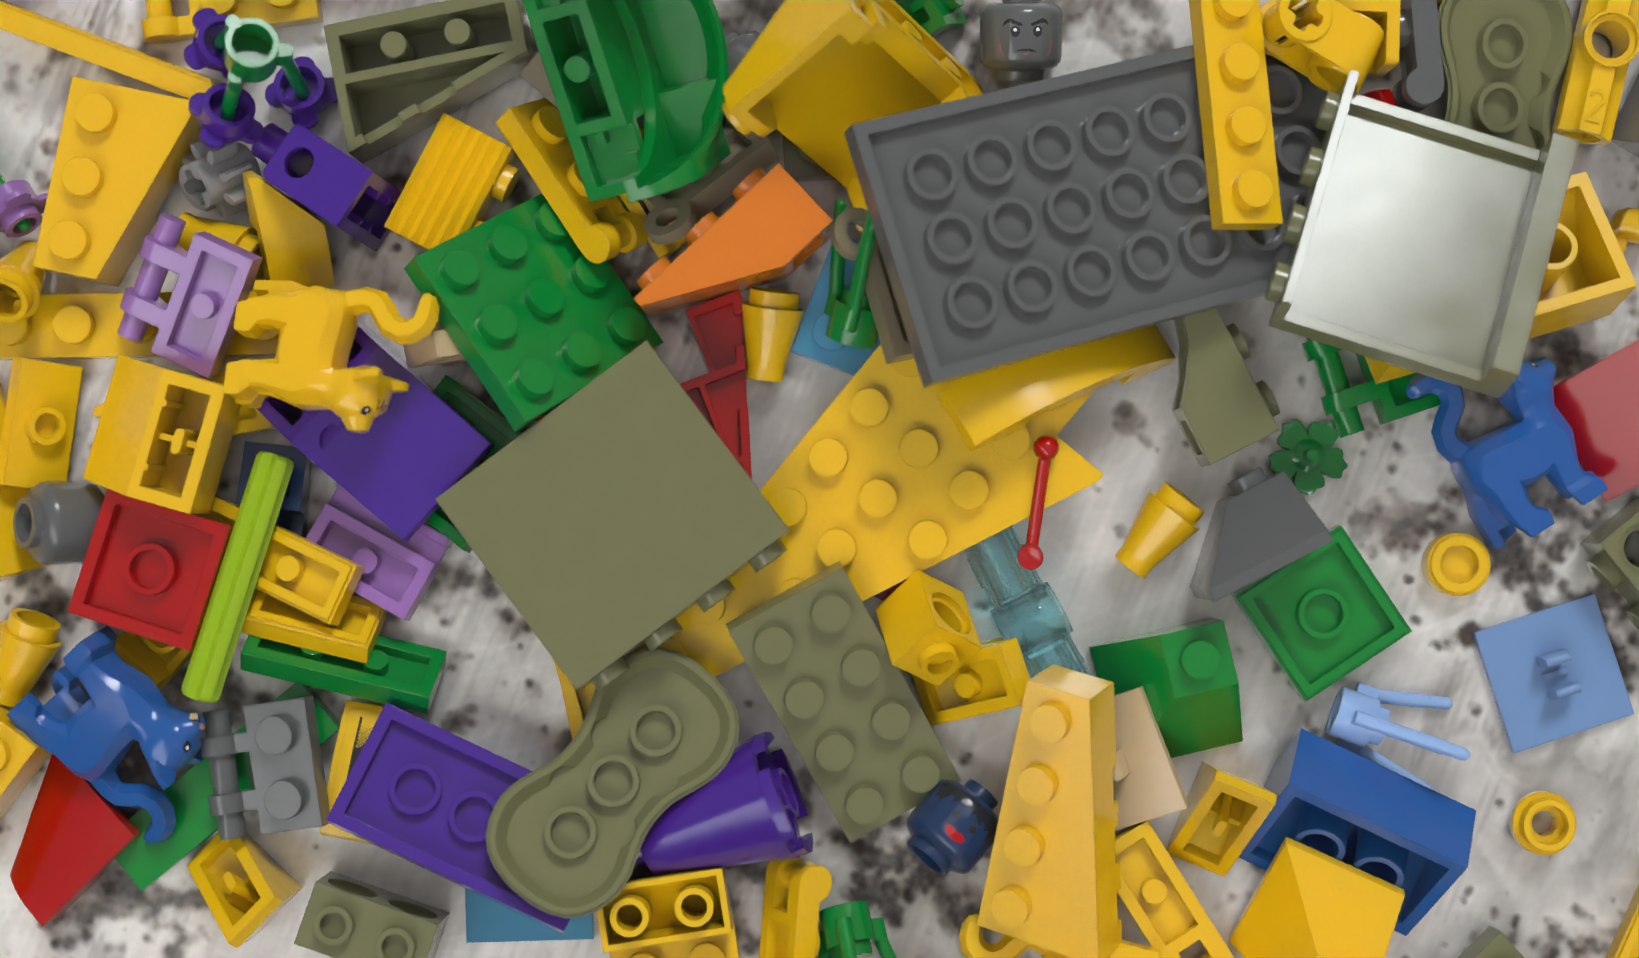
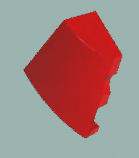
M53 754L49 760L10 873L12 884L19 898L41 926L60 918L104 874L102 871L142 833L115 805L104 798L90 781L74 775Z

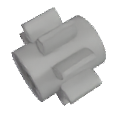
M201 141L191 144L192 153L182 157L184 166L179 170V183L187 200L195 208L205 212L217 208L223 219L248 208L242 172L252 170L261 176L259 164L255 156L252 155L251 150L239 142L225 144L221 149H211Z

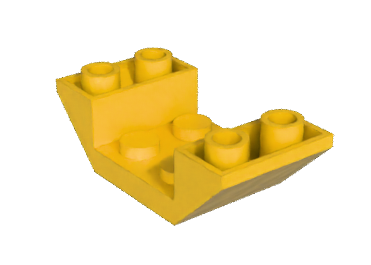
M723 867L628 881L614 900L597 911L603 953L609 952L610 958H740L735 919Z

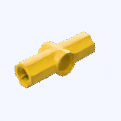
M1582 0L1576 29L1573 31L1572 48L1551 133L1579 140V144L1582 145L1596 144L1604 146L1611 142L1629 62L1639 51V0ZM1593 32L1605 35L1610 40L1613 48L1611 58H1605L1594 50L1592 44Z

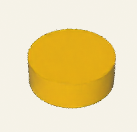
M1445 533L1434 538L1426 547L1422 557V571L1429 585L1442 594L1452 596H1465L1476 592L1486 582L1491 568L1490 556L1484 544L1476 537L1466 533Z

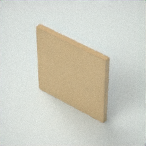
M1143 686L1114 695L1117 765L1113 768L1114 800H1118L1119 825L1115 827L1116 831L1187 809L1189 803Z

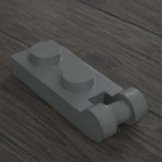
M1401 0L1399 55L1402 79L1395 84L1392 94L1398 107L1417 113L1438 100L1444 91L1445 83L1437 0Z

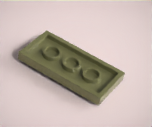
M840 561L726 624L728 632L850 843L916 807L940 780H953L958 783L961 781L900 669L892 665L887 646Z

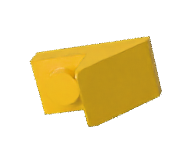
M997 637L981 642L982 648L939 686L912 674L925 716L931 726L1022 706L1026 684L1030 677L1017 637L1006 640Z

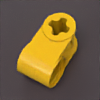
M1271 0L1260 6L1265 54L1273 56L1303 74L1324 91L1329 90L1338 93L1349 71L1358 72L1359 76L1354 93H1359L1385 36L1384 30L1378 23L1361 13L1352 11L1336 0H1307L1301 6L1297 4L1303 0ZM1284 35L1286 36V38L1282 39L1280 42H1276V40H1278L1279 38L1283 37Z

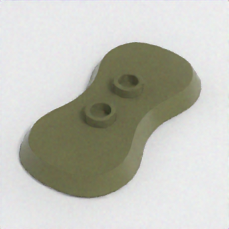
M1442 0L1438 19L1442 60L1448 82V103L1445 121L1542 150L1551 137L1550 115L1553 95L1568 62L1572 48L1573 24L1566 0Z
M658 647L652 652L649 648H644L624 657L631 668L601 691H598L597 688L595 689L584 722L575 738L565 750L544 766L517 780L500 796L495 804L486 831L487 853L494 868L506 884L537 909L562 918H578L597 912L609 904L620 894L628 882L645 836L659 816L671 804L715 778L732 757L740 729L738 710L732 697L715 676L688 656L674 650Z

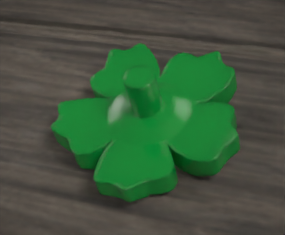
M1298 419L1282 424L1281 434L1277 437L1276 442L1286 450H1279L1268 456L1270 470L1273 472L1285 471L1289 478L1293 477V484L1300 493L1308 496L1313 495L1316 489L1325 486L1323 475L1339 479L1342 477L1343 471L1348 467L1343 459L1342 449L1330 448L1339 437L1338 430L1333 427L1332 422L1323 424L1311 422L1307 427V431Z

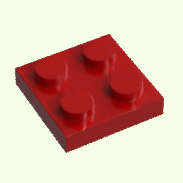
M107 488L67 612L187 651H193L233 526L197 514H188L128 497Z

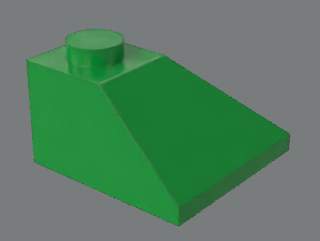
M1210 617L1089 646L1096 677L1114 682V695L1143 686L1171 758L1243 741L1239 683L1223 620Z

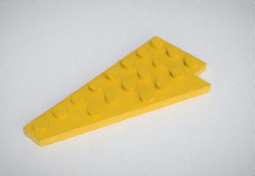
M880 344L760 490L782 521L791 530V533L781 540L788 550L758 573L748 564L728 579L735 590L706 612H703L700 606L695 604L679 616L677 621L683 629L660 647L688 656L703 666L713 676H717L745 662L728 632L727 623L840 561L863 602L908 579L916 570L924 571L1030 517L1038 457L1034 453L1033 446L1035 441L1043 435L1054 437L1059 444L1057 456L1051 459L1044 509L1098 482L1104 474L1057 436L1093 391L1033 417L1023 429L970 451L938 397L942 390L962 378L923 388L915 359L887 364ZM643 643L641 646H639V647H638L637 649H635L633 652L638 651V650H641V649H644V648H648V647H647V645H646L645 643Z

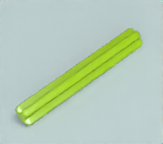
M260 451L255 457L181 687L182 694L191 699L205 703H215L220 698L294 468L293 461L287 457L268 451Z

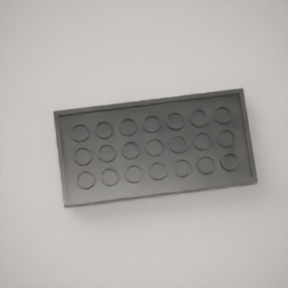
M1284 35L1283 37L1276 40V42H1280L1282 39L1286 38V36ZM1193 45L852 124L844 132L923 388L1265 295L1276 262L1279 261L1287 264L1292 244L1283 242L1282 235L1294 203L1302 206L1305 203L1309 187L1300 185L1298 182L1310 147L1321 148L1325 131L1315 128V123L1327 91L1320 89L1306 76L1273 56L1265 54L1283 224L1272 230H1212Z

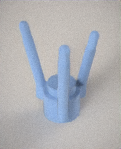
M1360 682L1357 683L1355 691L1341 687L1335 697L1326 725V735L1338 738L1336 745L1434 791L1436 790L1366 744L1371 743L1378 746L1384 735L1461 761L1468 760L1470 757V751L1464 747L1390 722V709L1380 706L1381 703L1448 710L1453 705L1452 700L1448 697L1377 689Z

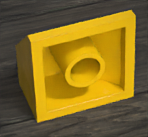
M1285 837L1231 931L1229 942L1244 958H1385L1405 897L1404 889L1289 837Z

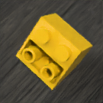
M118 354L83 479L125 496L184 513L210 514L241 405L235 404V398L223 393L224 384Z

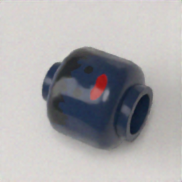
M969 779L964 785L953 780H940L910 813L907 819V829L911 838L908 840L907 845L919 860L941 876H946L950 871L960 874L969 873L994 844L999 819L993 810L998 805V802L985 787L972 779Z

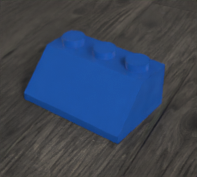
M1301 728L1273 765L1264 784L1266 789L1277 795L1276 804L1239 856V858L1267 870L1285 837H1289L1403 888L1405 897L1394 931L1407 936L1468 868L1476 810Z

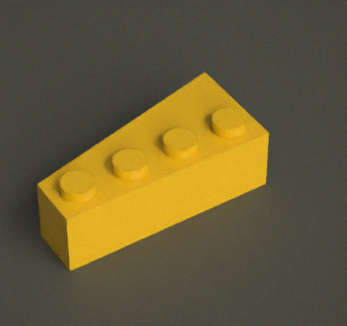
M1052 664L1027 681L977 925L1071 958H1108L1122 942V920L1118 919L1117 892L1121 889L1120 863H1116L1115 827L1119 825L1118 800H1114L1113 768L1117 765L1114 682Z

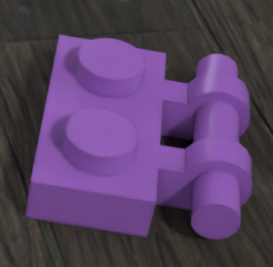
M161 213L154 233L145 235L139 254L144 260L134 287H127L123 295L120 308L124 311V315L117 332L127 339L142 341L148 324L154 325L159 330L151 352L206 378H211L219 375L235 333L233 328L237 302L247 300L263 258L206 231L195 233L189 250H184L178 243L186 222L174 215ZM168 270L179 275L169 304L159 297Z

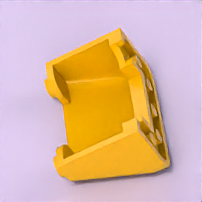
M784 0L723 85V94L726 101L722 104V109L731 124L744 135H749L753 131L758 136L765 138L773 130L777 129L847 189L853 208L868 210L844 132L852 124L985 94V91L973 75L894 0ZM854 224L856 228L862 233L863 228L859 225Z

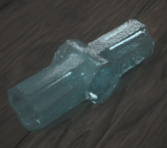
M1013 525L963 550L979 585L984 589L994 608L990 613L1004 640L1017 637L1030 679L1052 664L1092 676L1083 656L1080 655L1070 636L1073 633L1072 626L1047 581L1042 582L1036 569L1027 570L1019 564L1017 552L1023 544Z

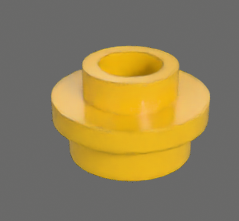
M1534 791L1523 796L1516 803L1511 813L1510 827L1515 840L1525 850L1537 855H1553L1562 851L1570 844L1576 832L1577 823L1573 808L1563 797L1549 791ZM1547 811L1551 819L1550 826L1545 832L1536 833L1532 827L1533 817L1538 812Z

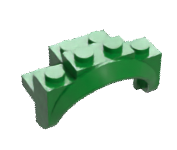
M522 0L589 202L627 194L630 203L674 190L703 177L731 154L722 126L724 116L722 104L726 101L723 94V85L729 78L728 52L721 20L713 0ZM642 114H644V139H642L636 120Z

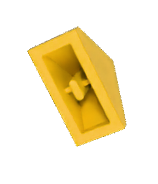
M1202 761L1187 796L1189 807L1181 810L1168 842L1167 852L1170 855L1225 877L1275 806L1277 795L1255 782Z
M218 832L186 865L228 944L235 948H239L257 935L303 888L247 832L244 837L229 840H220Z

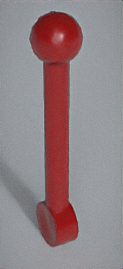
M1049 435L1039 437L1033 446L1034 453L1038 457L1029 524L1026 543L1017 552L1019 564L1027 570L1039 568L1044 559L1043 552L1038 545L1051 459H1054L1059 452L1057 440Z

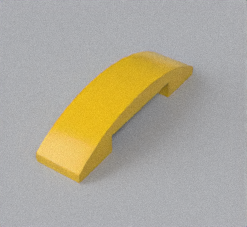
M1153 325L966 376L942 390L938 397L970 451H973L1023 429L1037 415L1117 380H1120L1122 385L1171 364L1176 357L1157 326Z

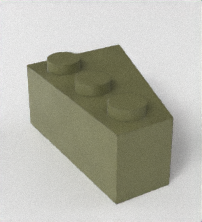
M446 0L323 25L348 152L362 164L367 163L440 120L443 112L450 115L515 78L534 56L529 25L522 0Z

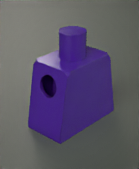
M274 123L263 127L261 139L257 143L252 144L251 148L252 155L267 164L263 170L262 177L337 228L377 252L390 233V230L384 227L401 192L373 171L299 123L293 126L289 133Z

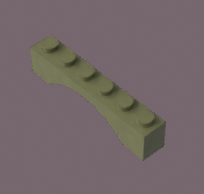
M1217 308L1175 319L1179 344L1178 383L1172 412L1200 467L1212 465L1279 431L1273 418L1280 414L1279 406L1268 385L1263 380L1255 383L1244 360L1250 358L1251 355L1248 345L1237 326L1233 323L1226 326Z

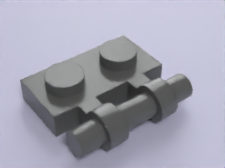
M313 696L243 706L246 731L232 733L228 708L202 712L206 724V737L203 738L204 745L201 748L202 758H209L214 794L207 797L210 816H217L220 840L246 836L243 811L258 809L261 835L322 827L329 824L326 818L330 813ZM249 751L254 788L240 790L235 753Z

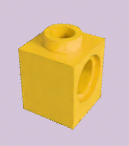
M916 570L875 608L892 665L936 686L942 684L982 648L964 593L920 570Z

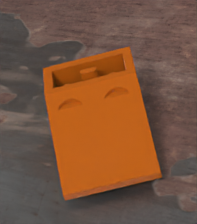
M779 163L768 173L761 167H758L734 189L732 194L736 200L729 210L720 218L713 211L708 213L686 234L684 239L689 243L688 248L672 263L665 256L662 257L638 279L637 284L641 287L642 291L634 300L649 317L713 300L736 290L742 292L749 290L750 287H760L785 280L831 238L830 230L833 220Z

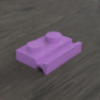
M337 483L335 485L337 486L335 493L329 503H325L306 539L364 566L365 569L354 592L399 618L410 621L438 572L442 558L448 548L452 547L453 542L441 532L425 523L408 542L404 541Z

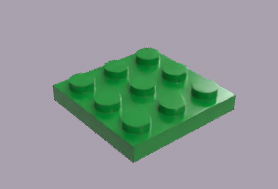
M543 194L535 196L413 257L404 268L421 295L430 293L436 297L439 304L438 320L515 432L553 411L646 340L655 350L664 343L608 260L602 263H593L586 259Z

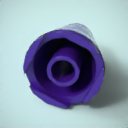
M763 732L754 735L736 747L727 765L715 778L671 804L659 816L646 834L638 854L637 865L639 867L647 865L652 873L661 875L794 859L813 852L812 832L800 836L797 819L808 816V812L793 769L783 749L770 752L768 746L775 738L771 732Z

